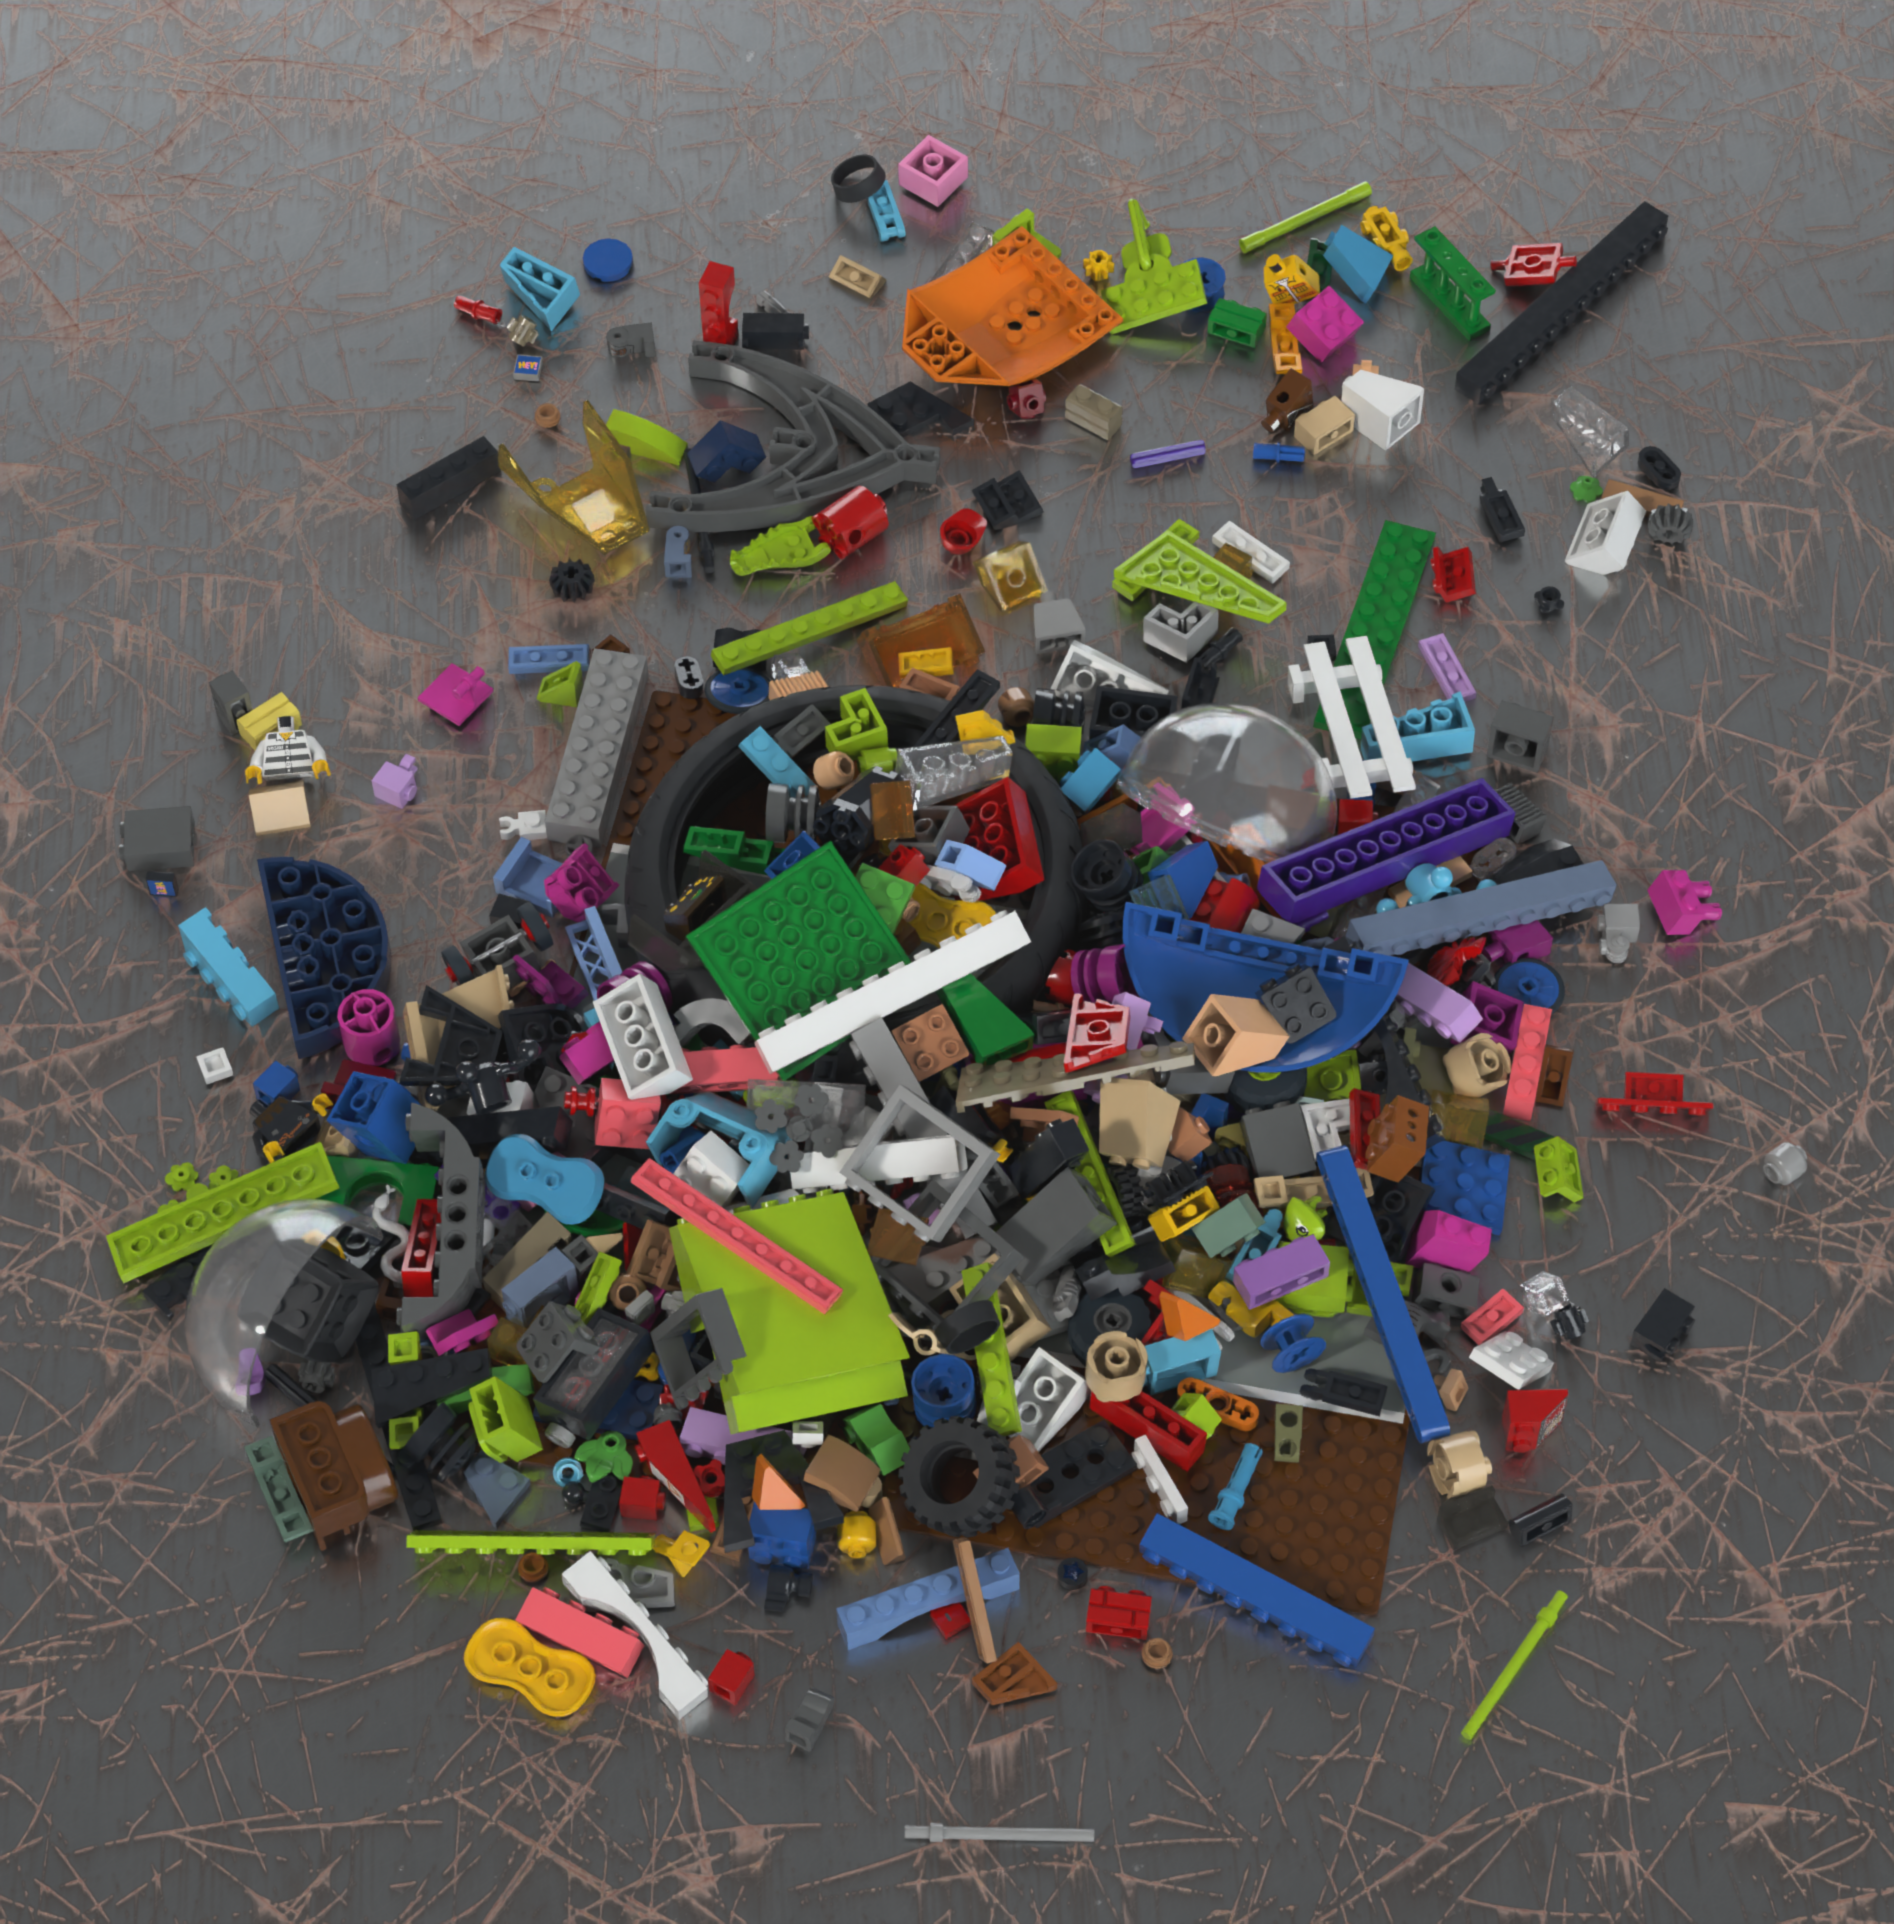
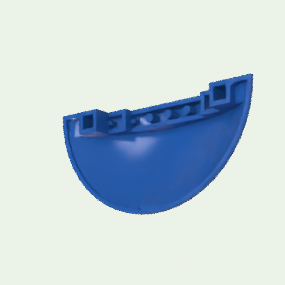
M1129 902L1125 903L1123 944H1125L1124 954L1129 975L1138 996L1143 1000L1151 1002L1148 1011L1150 1015L1163 1021L1161 1028L1176 1041H1184L1182 1039L1211 994L1258 999L1255 992L1261 990L1259 985L1271 978L1278 980L1286 975L1284 971L1296 963H1299L1300 966L1305 964L1311 967L1336 1011L1335 1019L1294 1043L1286 1042L1275 1059L1239 1069L1242 1071L1256 1073L1295 1071L1330 1060L1348 1050L1365 1037L1388 1011L1403 982L1409 961L1408 959L1352 948L1351 953L1328 948L1320 950L1213 928L1210 927V924L1182 919V913Z

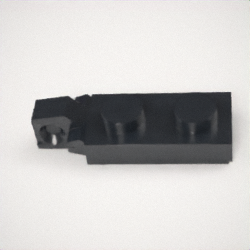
M1492 477L1482 479V487H1480L1482 492L1480 494L1481 504L1499 542L1524 536L1525 528L1507 491L1497 489Z

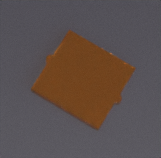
M879 1208L874 1228L870 1229L872 1235L867 1248L869 1256L916 1266L921 1248L926 1242L913 1233L916 1228L907 1222L904 1226L890 1216L893 1211ZM917 1216L922 1221L929 1224V1218Z

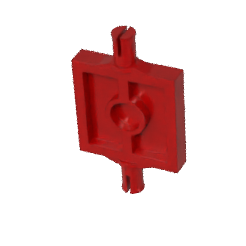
M1562 243L1513 245L1511 253L1506 260H1491L1490 267L1491 271L1506 270L1504 275L1505 286L1547 285L1556 282L1557 274L1561 267H1576L1577 258L1576 256L1562 257L1564 251Z

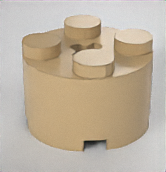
M1479 1033L1452 1047L1443 1056V1064L1452 1082V1089L1459 1097L1480 1098L1508 1082L1506 1080L1507 1075L1511 1073L1512 1068L1510 1057L1500 1042L1496 1044L1490 1039L1493 1037L1490 1034Z
M1121 1331L1106 1332L1094 1340L1087 1353L1085 1379L1088 1387L1098 1400L1102 1402H1119L1131 1399L1141 1393L1145 1382L1148 1361L1145 1346L1137 1338L1134 1340L1128 1337L1127 1333Z
M1463 1431L1431 1440L1428 1444L1427 1455H1433L1434 1461L1433 1465H1429L1430 1473L1441 1495L1448 1494L1447 1498L1450 1499L1484 1489L1487 1475L1492 1473V1465L1489 1458L1483 1456L1480 1448V1439L1476 1431Z

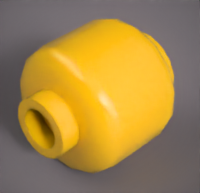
M850 1511L844 1515V1523L837 1525L838 1548L851 1558L865 1557L867 1553L876 1547L875 1520L863 1511Z

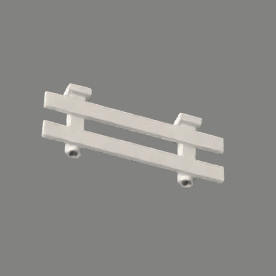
M1367 636L1346 639L1347 649L1353 665L1338 667L1332 666L1325 642L1304 644V652L1310 670L1301 671L1299 664L1288 666V688L1293 703L1304 702V694L1318 693L1339 764L1330 765L1328 758L1317 759L1316 780L1322 797L1333 796V788L1347 787L1350 799L1372 796L1370 783L1390 781L1393 792L1415 790L1416 785L1412 776L1411 758H1406L1381 681L1382 669L1380 664L1376 665ZM1360 687L1382 758L1362 761L1340 689Z

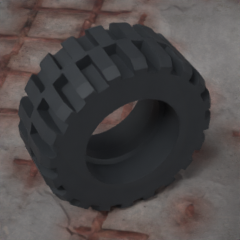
M951 1416L949 1421L944 1418L935 1420L933 1423L934 1427L926 1425L920 1430L921 1436L919 1438L913 1437L908 1443L911 1446L909 1452H904L901 1461L905 1463L904 1468L899 1469L898 1478L903 1480V1485H900L899 1489L901 1496L908 1498L904 1502L908 1511L914 1513V1518L920 1523L953 1537H960L961 1535L973 1537L978 1534L977 1531L985 1533L991 1530V1523L996 1522L999 1524L1005 1518L1002 1514L1005 1509L1011 1510L1015 1503L1011 1501L1013 1493L1017 1494L1020 1484L1015 1483V1478L1020 1476V1467L1013 1464L1017 1460L1015 1451L1009 1448L1010 1443L1004 1436L998 1434V1431L968 1417L964 1419L960 1416ZM971 1450L974 1452L979 1465L977 1483L966 1498L957 1503L948 1504L945 1502L940 1489V1478L943 1468L954 1455L962 1451Z

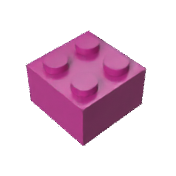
M1328 286L1300 309L1286 328L1320 363H1323L1355 336L1364 321Z

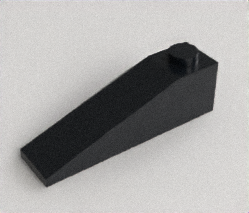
M1550 839L1528 847L1489 879L1499 885L1583 865L1584 863L1573 845Z

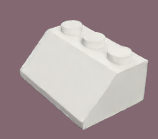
M1629 491L1588 503L1565 562L1568 565L1601 575L1624 569L1638 531L1642 526L1646 510Z

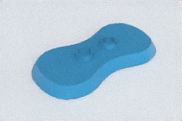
M513 1134L503 1138L492 1151L485 1170L486 1185L495 1196L504 1200H526L536 1203L563 1224H578L588 1219L598 1206L604 1189L603 1173L594 1162L585 1158H564L553 1155L546 1151L535 1139L524 1134Z

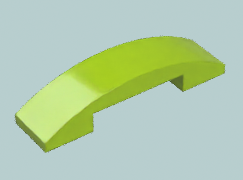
M417 1331L388 1334V1362L390 1365L422 1360L420 1338ZM424 1407L413 1411L414 1414L405 1418L389 1419V1448L391 1450L404 1448L412 1435L424 1422Z

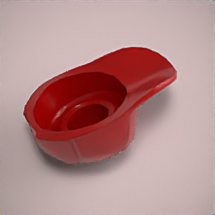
M963 508L947 518L940 526L942 546L946 551L954 555L970 552L978 544L987 527L986 519L972 509Z

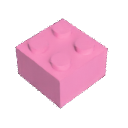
M928 135L898 164L899 185L938 207L968 178V157Z

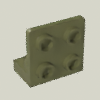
M1405 1027L1403 1040L1410 1051L1407 1057L1410 1063L1414 1064L1420 1072L1421 1079L1418 1081L1422 1089L1425 1088L1431 1098L1452 1101L1455 1093L1452 1089V1082L1449 1079L1446 1067L1443 1064V1056L1450 1049L1420 1045L1421 1041L1415 1040L1417 1029Z

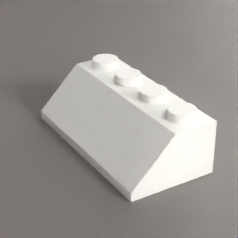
M638 974L593 1001L629 1099L670 1094L693 1080L658 985L655 982Z

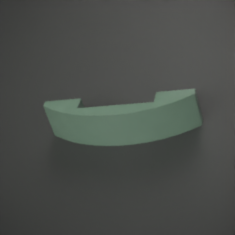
M273 1436L244 1446L284 1542L286 1543L313 1532L311 1523L298 1498Z

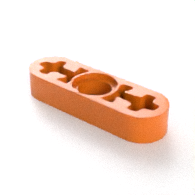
M1193 1377L1185 1378L1178 1384L1177 1400H1179L1183 1393L1189 1392L1192 1388L1196 1390V1394L1204 1395L1206 1393L1205 1398L1209 1403L1216 1398L1225 1401L1226 1407L1224 1409L1215 1410L1222 1419L1221 1423L1240 1431H1250L1257 1426L1259 1410L1253 1402ZM1231 1405H1234L1235 1409L1232 1410V1415H1229L1231 1411ZM1245 1411L1249 1412L1250 1417H1247L1245 1420L1240 1419V1415H1243Z

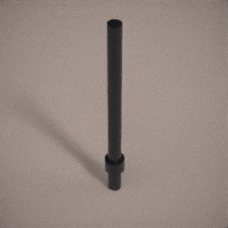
M686 449L684 451L690 491L691 494H701L699 477L696 476L687 454L691 449ZM698 532L700 542L698 544L699 556L703 559L704 571L712 573L715 571L713 543L709 539L708 532Z

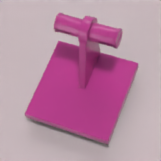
M451 663L417 698L422 704L460 726L494 691L492 687L480 680L485 675L481 667L477 666L469 674Z

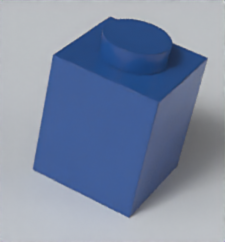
M278 1061L273 1062L253 1082L256 1098L268 1106L278 1097L290 1100L300 1091L297 1072L289 1065L283 1066Z

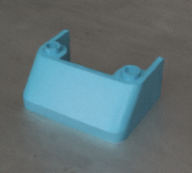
M702 1093L673 1102L646 1143L656 1162L663 1166L660 1162V1153L676 1143L681 1132L692 1124L694 1120L739 1140V1151L742 1157L750 1161L751 1164L737 1185L747 1204L754 1208L778 1171L777 1166L773 1165L769 1160L770 1154L775 1151L777 1143L785 1144L792 1139L787 1135L786 1127L778 1128L775 1133H769L767 1129L759 1130L755 1125L758 1117L754 1112L712 1093Z

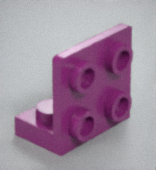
M517 954L512 958L517 965L516 973L522 980L527 982L525 988L533 997L540 996L544 1004H564L573 1009L589 995L584 986L553 961L549 962L538 972Z

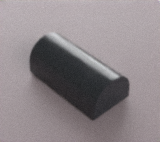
M1560 1493L1508 1521L1512 1536L1519 1546L1523 1547L1572 1521L1573 1504L1566 1495Z

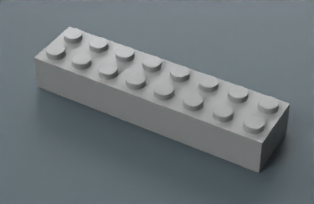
M594 648L545 819L548 841L566 843L575 835H583L591 840L593 847L601 848L649 676L647 656Z
M882 1017L851 1033L852 1041L849 1043V1047L857 1061L863 1058L867 1066L863 1068L864 1073L871 1086L877 1083L881 1090L877 1095L883 1107H885L899 1085L909 1088L930 1103ZM906 1103L892 1122L899 1136L901 1137L905 1134L908 1139L948 1135L947 1132ZM968 1170L960 1171L959 1177L942 1179L941 1174L931 1175V1180L925 1182L929 1185L934 1180L952 1195ZM977 1188L965 1207L988 1227H992L997 1221ZM943 1203L939 1205L941 1210L944 1207ZM959 1217L951 1226L957 1238L963 1236L964 1240H967L978 1234Z

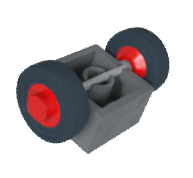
M527 902L517 908L521 929H518L510 916L507 915L460 942L466 957L462 956L454 945L444 949L441 955L447 966L444 970L452 983L456 982L460 986L475 979L474 971L479 977L495 970L496 965H502L503 974H508L510 988L524 981L515 971L517 965L512 958L516 954L540 972L541 968L526 939L528 937L540 951H544L554 944L548 930L550 925L542 913L539 915L535 907L530 902Z

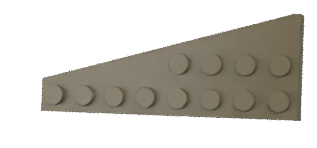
M1177 1041L1169 1046L1157 1047V1045L1149 1044L1142 1046L1140 1049H1126L1124 1054L1072 1072H1065V1054H1058L1048 1059L1030 1057L1020 1062L1001 1060L992 1065H983L981 1063L969 1064L961 1069L956 1097L957 1113L965 1112V1106L983 1103L984 1108L992 1107V1102L1004 1098L1012 1102L1021 1101V1099L1028 1097L1029 1093L1035 1092L1036 1096H1046L1084 1088V1082L1101 1079L1103 1084L1112 1082L1111 1078L1122 1074L1130 1076V1078L1139 1077L1151 1068L1155 1072H1163L1195 1065L1194 1043L1187 1044L1184 1041Z

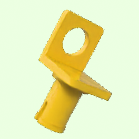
M684 1530L677 1540L669 1538L664 1534L658 1535L655 1539L653 1550L656 1553L669 1557L679 1576L685 1577L710 1547V1543L708 1540Z

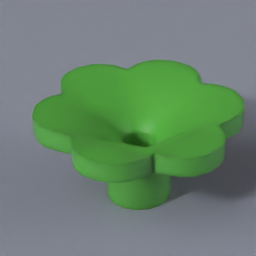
M1579 476L1577 481L1570 484L1573 498L1577 501L1584 500L1587 503H1591L1596 500V497H1600L1603 494V489L1599 486V480L1590 476Z

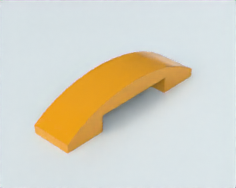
M1294 303L1269 304L1271 349L1276 374H1286L1290 368L1302 374L1301 355L1298 350L1297 338L1286 328L1295 315Z

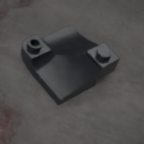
M558 1003L502 1010L499 1013L498 1019L503 1031L508 1062H513L519 1058L517 1047L522 1040L533 1039L542 1048V1053L536 1060L521 1071L508 1075L510 1082H527L534 1093L546 1066L572 1077L559 1056L562 1054L561 1049L572 1034L588 1030L580 1014L570 1007ZM603 1069L585 1082L594 1081L604 1075Z
M1370 1173L1374 1194L1371 1197H1367L1386 1251L1390 1248L1395 1249V1253L1392 1256H1388L1390 1262L1400 1263L1410 1246L1411 1236L1435 1190L1433 1187L1407 1175L1398 1183ZM1328 1206L1326 1208L1328 1214L1322 1218L1325 1223L1324 1235L1335 1238L1336 1241L1347 1245L1333 1206Z
M1136 1215L1126 1220L1136 1245L1112 1257L1105 1254L1101 1245L1099 1246L1101 1252L1073 1264L1091 1301L1117 1288L1122 1297L1144 1287L1150 1279L1156 1281L1176 1271L1147 1217Z

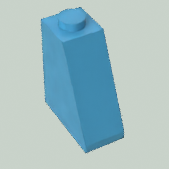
M1341 225L1336 233L1331 231L1324 244L1328 247L1323 256L1356 296L1366 304L1379 284L1393 255Z

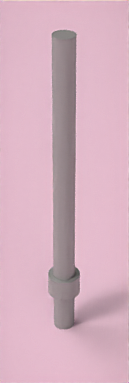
M930 1823V1826L905 1825V1838L930 1839V1842H943V1839L1094 1842V1829L943 1826V1823Z

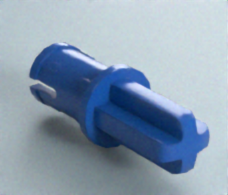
M1254 442L1253 459L1276 460V463H1279V460L1302 462L1305 459V447L1281 445V442L1277 444Z

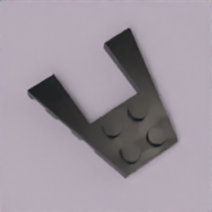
M785 1430L726 1444L723 1533L725 1553L755 1546L742 1498L752 1496L756 1459L761 1453L791 1486L800 1484L814 1530L844 1523L843 1513L827 1490L803 1481L809 1464L795 1444H793Z

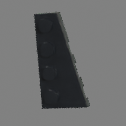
M488 1348L371 1369L376 1426L382 1428L389 1425V1419L405 1418L414 1414L413 1411L427 1405L433 1406L442 1402L441 1399L453 1394L459 1395L492 1378L491 1356Z

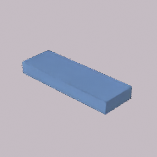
M589 644L509 647V674L550 673L575 661L581 664L582 671H588Z

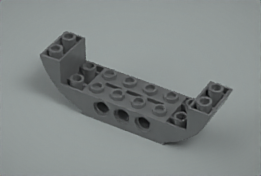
M411 1103V1113L406 1114V1131H409L410 1142L415 1143L417 1152L440 1151V1158H443L444 1167L439 1168L438 1172L439 1185H442V1195H438L437 1210L438 1213H441V1223L436 1224V1239L439 1241L440 1251H435V1268L438 1269L439 1279H434V1297H402V1307L397 1308V1325H400L401 1333L417 1331L420 1341L429 1338L426 1329L461 1313L468 1305L476 1288H482L486 1182L480 1157L473 1156L467 1141L459 1130L437 1112Z

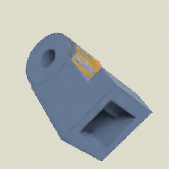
M674 526L667 531L664 557L665 577L692 578L691 554H688L690 551L689 531L683 526Z

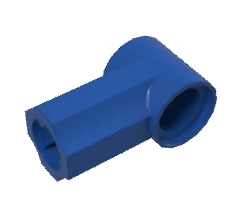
M687 1126L681 1132L678 1141L660 1153V1162L664 1168L673 1174L692 1146L703 1138L706 1133L693 1126Z

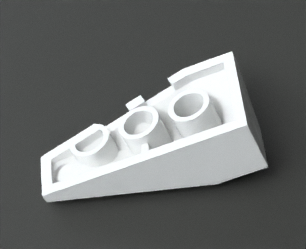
M1076 640L1071 644L1051 686V689H1055L1056 696L1063 699L1065 691H1070V703H1074L1076 691L1083 692L1084 705L1094 706L1097 686L1166 695L1169 691L1105 654Z

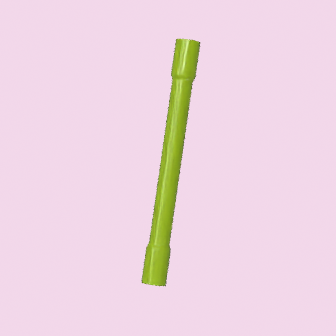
M1364 181L1347 189L1342 194L1262 231H1257L1240 239L1239 246L1243 253H1248L1263 246L1270 240L1345 205L1355 203L1372 194L1371 186L1368 182Z

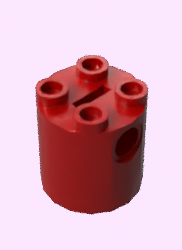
M861 485L855 487L811 518L821 535L818 538L819 543H828L829 547L841 560L887 530L889 525L887 507L884 500L878 494H873Z

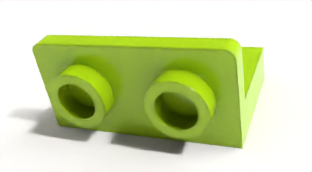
M1559 1136L1535 1145L1534 1153L1540 1194L1543 1197H1547L1559 1192L1572 1202L1584 1199L1577 1149Z

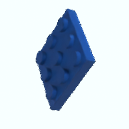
M1444 1140L1426 1149V1153L1421 1160L1419 1181L1433 1187L1435 1192L1425 1211L1440 1210L1492 1229L1491 1234L1500 1235L1503 1228L1510 1155Z

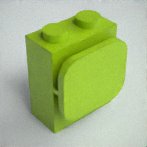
M1279 1241L1278 1249L1289 1245L1291 1242ZM1320 1245L1330 1261L1329 1276L1275 1300L1298 1315L1308 1314L1317 1317H1333L1338 1313H1344L1346 1302L1352 1301L1353 1285L1347 1284L1348 1276L1353 1277L1354 1264L1352 1259H1349L1348 1247Z
M496 1376L469 1389L472 1402L468 1405L478 1442L488 1456L499 1463L506 1461L508 1457L519 1462L543 1450L527 1397Z

